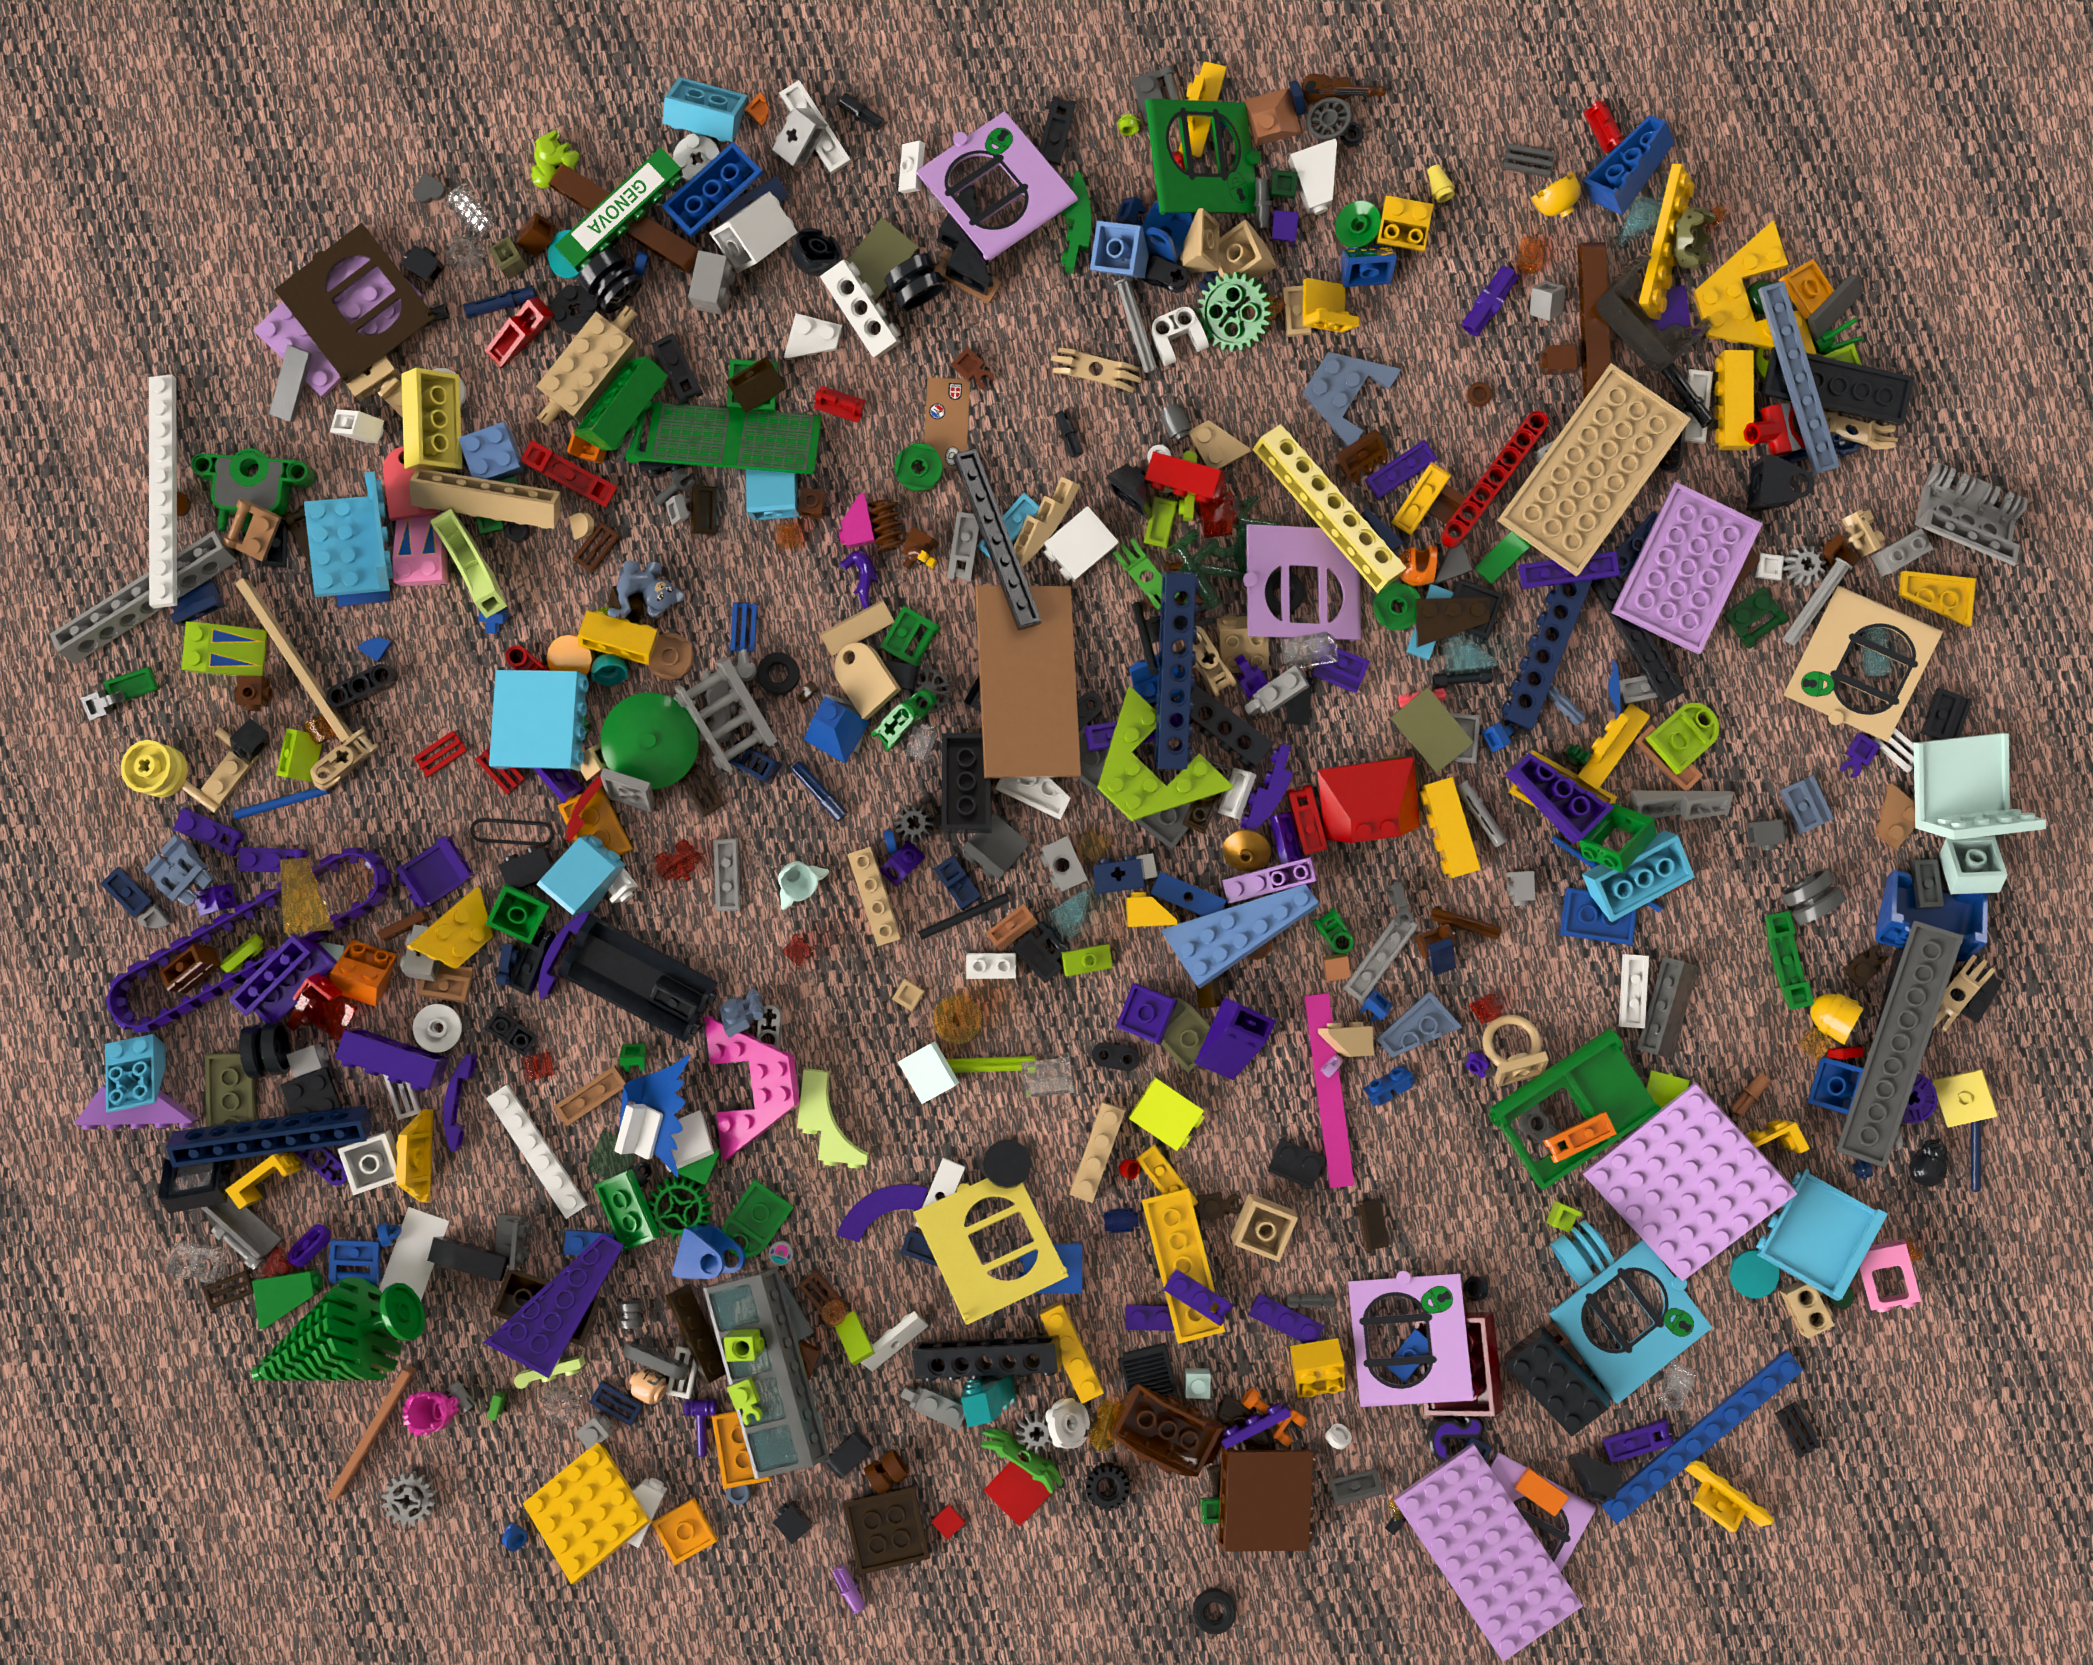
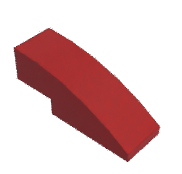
M539 297L528 299L516 316L509 317L484 351L499 368H503L542 331L554 316L553 312Z

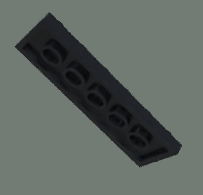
M1774 346L1771 349L1761 395L1791 401ZM1806 353L1823 409L1900 426L1904 424L1914 382L1913 376Z

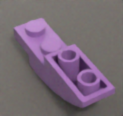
M1312 857L1222 880L1228 904L1318 881Z

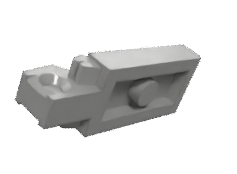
M1294 665L1259 689L1253 695L1254 700L1246 704L1244 708L1248 715L1252 716L1259 712L1263 714L1273 712L1310 685L1299 666Z
M905 1385L900 1397L911 1402L909 1407L953 1429L959 1430L965 1417L962 1403L927 1387L918 1386L917 1390H914Z

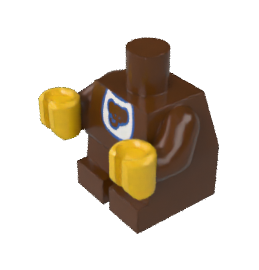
M913 526L905 539L902 554L907 558L903 566L911 570L915 562L919 565L924 562L933 569L937 560L929 555L933 548L936 549L939 542Z

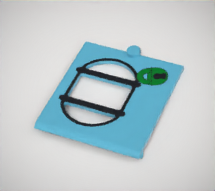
M1643 1239L1617 1258L1614 1264L1607 1266L1604 1271L1597 1274L1560 1305L1552 1307L1551 1312L1548 1313L1557 1326L1570 1339L1569 1342L1616 1404L1625 1399L1712 1329V1326L1684 1291L1687 1287V1280L1685 1279L1682 1282L1679 1277H1674L1660 1257ZM1629 1271L1643 1272L1658 1284L1663 1295V1311L1661 1316L1656 1313L1628 1276ZM1618 1278H1621L1653 1321L1651 1326L1629 1343L1595 1299L1600 1292ZM1587 1304L1592 1307L1619 1343L1620 1349L1604 1348L1591 1338L1585 1325Z

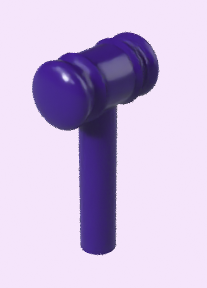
M715 1398L711 1400L693 1399L692 1401L686 1399L684 1402L685 1416L692 1415L694 1417L696 1415L698 1457L707 1456L706 1415L709 1416L711 1414L715 1416L717 1414L718 1403Z

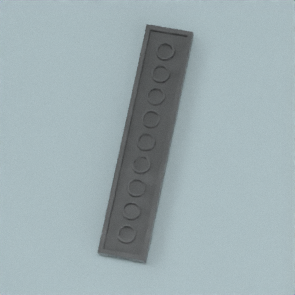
M1913 921L1836 1152L1886 1169L1964 935Z

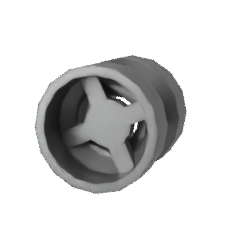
M627 1300L618 1302V1310L623 1313L618 1320L619 1328L633 1329L643 1327V1318L639 1313L643 1309V1301Z

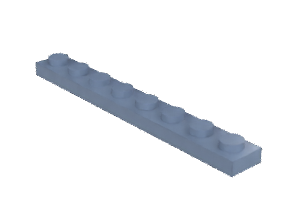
M1780 281L1758 289L1813 474L1816 475L1840 467L1785 282Z

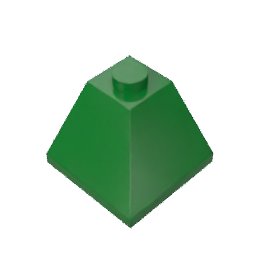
M504 884L485 925L531 944L550 904Z

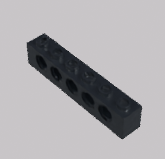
M1059 1335L917 1342L912 1349L915 1379H923L924 1381H934L937 1378L957 1380L961 1377L980 1379L984 1376L993 1375L995 1378H1004L1018 1374L1019 1377H1028L1037 1373H1041L1043 1376H1051L1058 1373L1063 1364ZM1030 1354L1037 1355L1040 1361L1033 1360ZM1006 1355L1013 1356L1016 1362L1009 1361ZM982 1356L989 1357L992 1363L985 1362ZM959 1357L965 1358L968 1364H963ZM935 1358L943 1360L945 1365L938 1364Z

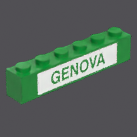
M660 147L555 244V248L577 272L581 269L583 270L598 253L611 247V241L617 236L619 238L622 237L629 230L628 226L634 220L639 221L647 213L646 209L652 203L654 205L658 204L663 199V193L670 187L672 189L681 182V177L683 176L682 169Z

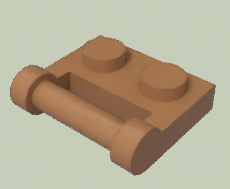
M239 499L236 505L238 508L228 535L224 536L222 544L241 551L257 560L264 561L282 517L250 501ZM247 512H250L254 515L242 542L237 538Z

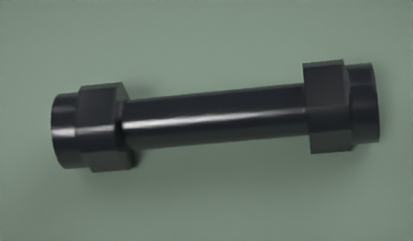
M1478 669V672L1446 675V673L1433 674L1432 680L1434 688H1447V685L1492 683L1493 675L1491 669Z

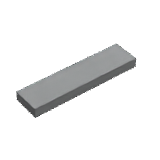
M1402 915L1400 917V927L1395 925L1394 918L1391 920L1351 975V978L1343 986L1342 989L1361 1003H1363L1419 926L1414 921L1409 923L1406 916Z

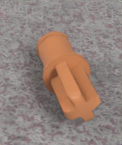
M1758 1072L1747 1088L1743 1087V1093L1731 1106V1111L1735 1115L1742 1117L1755 1101H1759L1758 1097L1772 1081L1764 1074Z

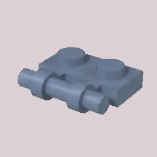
M755 988L749 989L746 999L743 1000L741 996L736 999H729L719 1007L724 1031L728 1038L749 1028L751 1021L763 1018L764 1006L761 1003V994Z

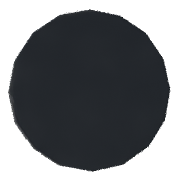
M1009 1139L998 1141L991 1145L985 1153L983 1161L984 1174L997 1187L1004 1189L1015 1188L1023 1183L1030 1173V1154L1017 1141Z

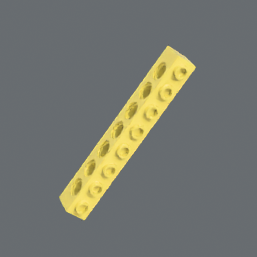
M1281 424L1259 439L1252 450L1377 593L1394 582L1403 573L1406 567L1401 560L1390 550L1385 541L1376 534L1369 523L1362 518L1354 506L1341 494L1337 486L1327 478L1322 469L1313 462L1307 452L1299 446Z

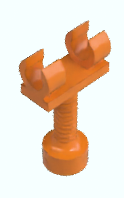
M1250 1388L1241 1400V1404L1246 1408L1256 1407V1409L1264 1414L1268 1413L1267 1409L1270 1407L1262 1402V1400L1260 1401V1393L1254 1388ZM1290 1407L1292 1411L1291 1417L1277 1423L1278 1425L1271 1433L1275 1439L1286 1447H1289L1293 1441L1292 1437L1283 1431L1292 1420L1300 1427H1303L1308 1421L1305 1416L1293 1407Z

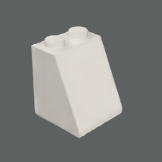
M769 191L709 233L723 254L727 256L736 273H739L758 263L798 232L794 228L793 221L786 216L780 207L778 199Z

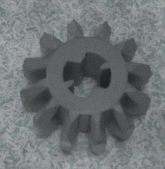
M913 803L912 811H910L907 805H904L903 808L906 814L904 815L900 811L896 813L902 818V821L894 820L895 825H902L901 828L895 831L896 834H901L905 831L902 837L903 841H906L909 835H911V843L915 844L916 836L918 835L921 842H924L923 832L930 836L932 835V832L926 829V826H935V822L926 821V819L933 816L932 812L923 815L927 808L925 805L920 808L919 812L917 811V803ZM911 817L912 819L914 817L919 818L918 823L921 825L918 829L914 827V830L910 829L911 824L908 821Z

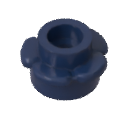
M1856 1159V1163L1852 1164L1857 1178L1861 1177L1864 1181H1867V1178L1873 1176L1870 1163Z

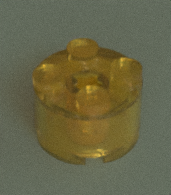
M955 994L948 996L937 1005L934 1011V1029L943 1040L949 1043H966L973 1039L981 1028V1009L972 998L966 995ZM956 1012L960 1016H964L960 1026H957L956 1022L951 1021Z

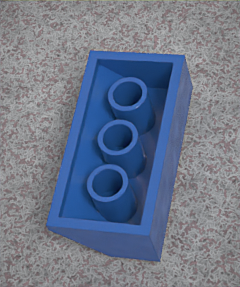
M732 142L671 196L662 207L672 221L686 235L693 237L763 174V171Z

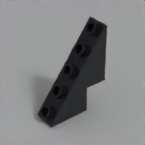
M969 185L960 191L957 199L971 216L975 217L980 214L979 207H975L974 204L976 188L975 185ZM948 212L938 230L937 238L938 242L955 250L947 263L945 275L986 296L988 288L993 287L992 274L987 273L986 265H989V260L984 259L981 250Z

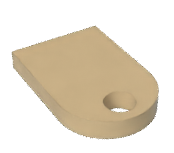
M851 643L842 648L838 653L834 665L835 676L862 719L868 720L893 698L901 688L871 646L862 643ZM854 652L855 660L852 664H849L848 655Z

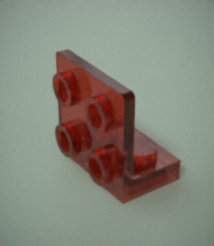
M310 986L301 994L286 1026L295 1031L299 1026H306L310 1021L337 1041H340L357 1007L342 996L330 1001Z

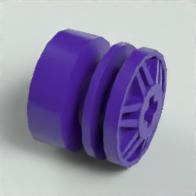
M1918 1073L1910 1095L1911 1100L1908 1101L1902 1118L1903 1122H1922L1929 1118L1936 1108L1938 1100L1936 1088L1931 1080Z

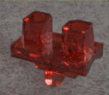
M683 839L675 845L679 854L671 858L669 853L665 851L655 856L658 865L655 869L665 881L672 877L675 881L682 877L687 882L692 880L689 873L696 869L694 864L703 859L700 852Z

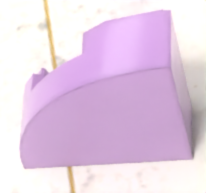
M1335 1054L1320 1068V1071L1330 1078L1340 1067L1343 1059L1338 1054Z

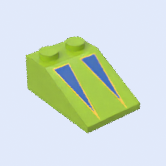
M186 621L181 670L229 676H263L267 631Z

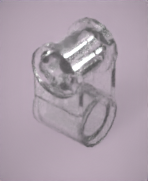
M1675 1360L1669 1362L1656 1394L1659 1403L1670 1410L1682 1408L1689 1390L1695 1382L1696 1370ZM1669 1394H1670V1395H1673V1396H1674V1399H1673V1400L1667 1399V1396H1668Z

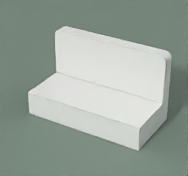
M644 1104L626 1105L614 1151L621 1155L635 1153L645 1159H652L663 1114Z

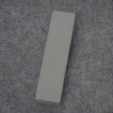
M1631 790L1628 809L1652 818L1681 815L1684 820L1729 814L1733 794L1731 791Z

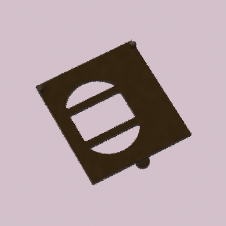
M363 223L359 224L324 252L319 251L315 253L311 262L274 289L338 372L340 379L344 380L346 384L435 317L431 309L423 302ZM351 257H366L370 259L361 268L327 292L328 277L337 264ZM378 267L395 288V292L353 324H349L334 305L333 300L374 268ZM401 299L400 314L389 329L374 335L358 333L362 327Z

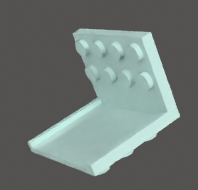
M2008 733L1914 742L1916 829L1952 840L2046 829V819L2035 817V813H2021L2020 809H2010Z

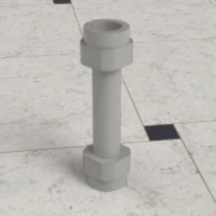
M218 1223L211 1230L218 1240H225L246 1259L244 1263L249 1268L251 1267L253 1270H256L264 1262V1258L256 1259Z

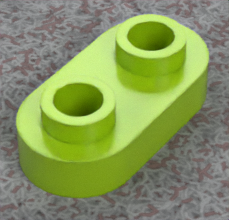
M257 933L253 934L221 962L220 967L226 973L230 971L233 973L237 972L244 965L245 962L243 961L250 955L254 957L263 949L261 944L264 940Z

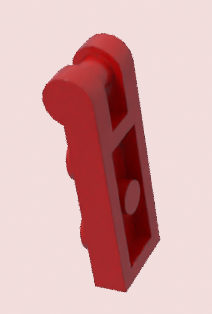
M1305 785L1303 789L1296 791L1295 789L1287 790L1303 855L1327 850L1328 847L1311 785ZM1306 798L1308 805L1299 807L1298 800Z

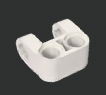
M1189 307L1178 308L1156 318L1153 322L1151 335L1164 366L1176 362V357L1169 341L1186 333L1189 334L1197 352L1209 347L1205 332L1194 311ZM1180 316H1187L1191 322L1187 325H1182L1179 323L1178 318ZM1164 325L1168 328L1169 332L1159 334L1156 328Z

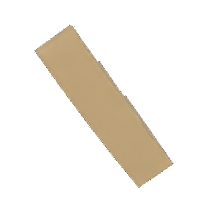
M1061 476L1053 497L1049 498L1044 495L1036 516H1026L1014 545L1021 566H1024L1042 548L1056 530L1068 511L1080 484Z

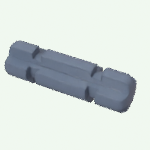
M1555 685L1550 686L1546 697L1550 701L1553 700V704L1566 717L1569 716V720L1574 725H1579L1585 719V715L1580 710L1577 711V707L1564 694H1560V690Z

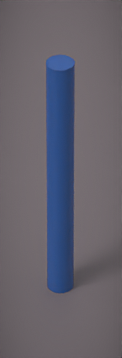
M316 787L234 810L233 816L235 820L327 795L330 792L329 789L322 791Z

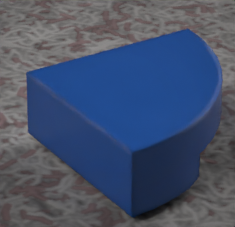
M372 638L364 641L357 649L375 661L380 662L392 642L383 638Z

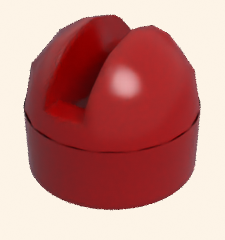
M1125 1159L1119 1165V1172L1123 1177L1133 1180L1140 1172V1165L1135 1160Z

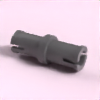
M1270 178L1254 179L1256 201H1253V207H1256V229L1271 228L1270 206H1272V200H1270Z

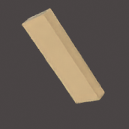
M881 600L820 633V636L831 656H833L846 645L857 643L894 623V619L884 601Z

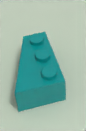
M1011 1375L1004 1378H995L993 1376L984 1379H967V1383L963 1384L961 1401L968 1428L994 1421L1002 1414V1407L1008 1409L1010 1407L1009 1403L1017 1401Z

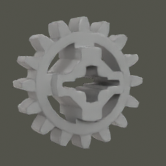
M413 1471L408 1477L407 1472H403L400 1478L396 1475L391 1479L392 1483H388L385 1486V1489L389 1492L382 1494L381 1498L387 1500L382 1505V1508L389 1509L386 1517L393 1515L394 1524L398 1520H402V1527H405L410 1521L413 1527L418 1523V1520L424 1522L427 1519L426 1515H430L434 1511L430 1506H434L437 1500L431 1497L437 1492L436 1490L429 1489L433 1483L432 1481L424 1482L426 1475L423 1474L420 1478H417L416 1471ZM406 1484L404 1490L396 1491L398 1486ZM423 1507L420 1512L412 1514L414 1508Z

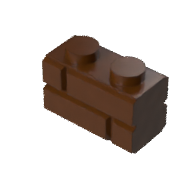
M193 943L162 968L159 973L168 991L188 993L208 977L211 972L218 969L221 963L212 946H202L201 944Z

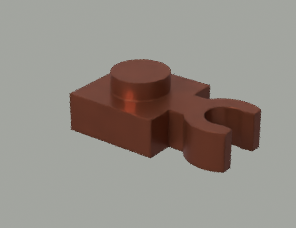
M968 347L951 363V367L968 382L974 377L977 386L982 390L986 388L981 382L983 377H988L991 381L994 380V376L990 371L981 369L985 362Z

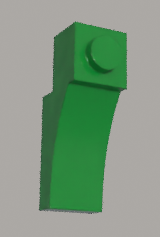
M1511 531L1473 569L1491 585L1531 544Z

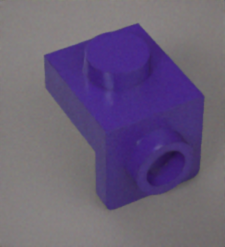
M232 884L213 886L195 892L199 895L195 901L199 916L237 907Z

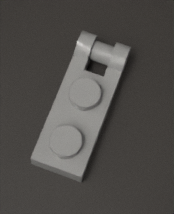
M957 511L947 579L955 580L956 577L962 578L966 582L972 581L979 526L974 514ZM957 561L966 562V568H957Z

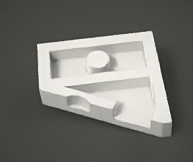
M796 313L784 359L792 360L795 357L811 356L819 352L837 350L843 328L842 325Z

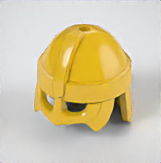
M1839 993L1824 994L1814 998V1004L1810 1009L1811 1019L1820 1032L1845 1045L1863 1008L1859 1006L1858 1001Z

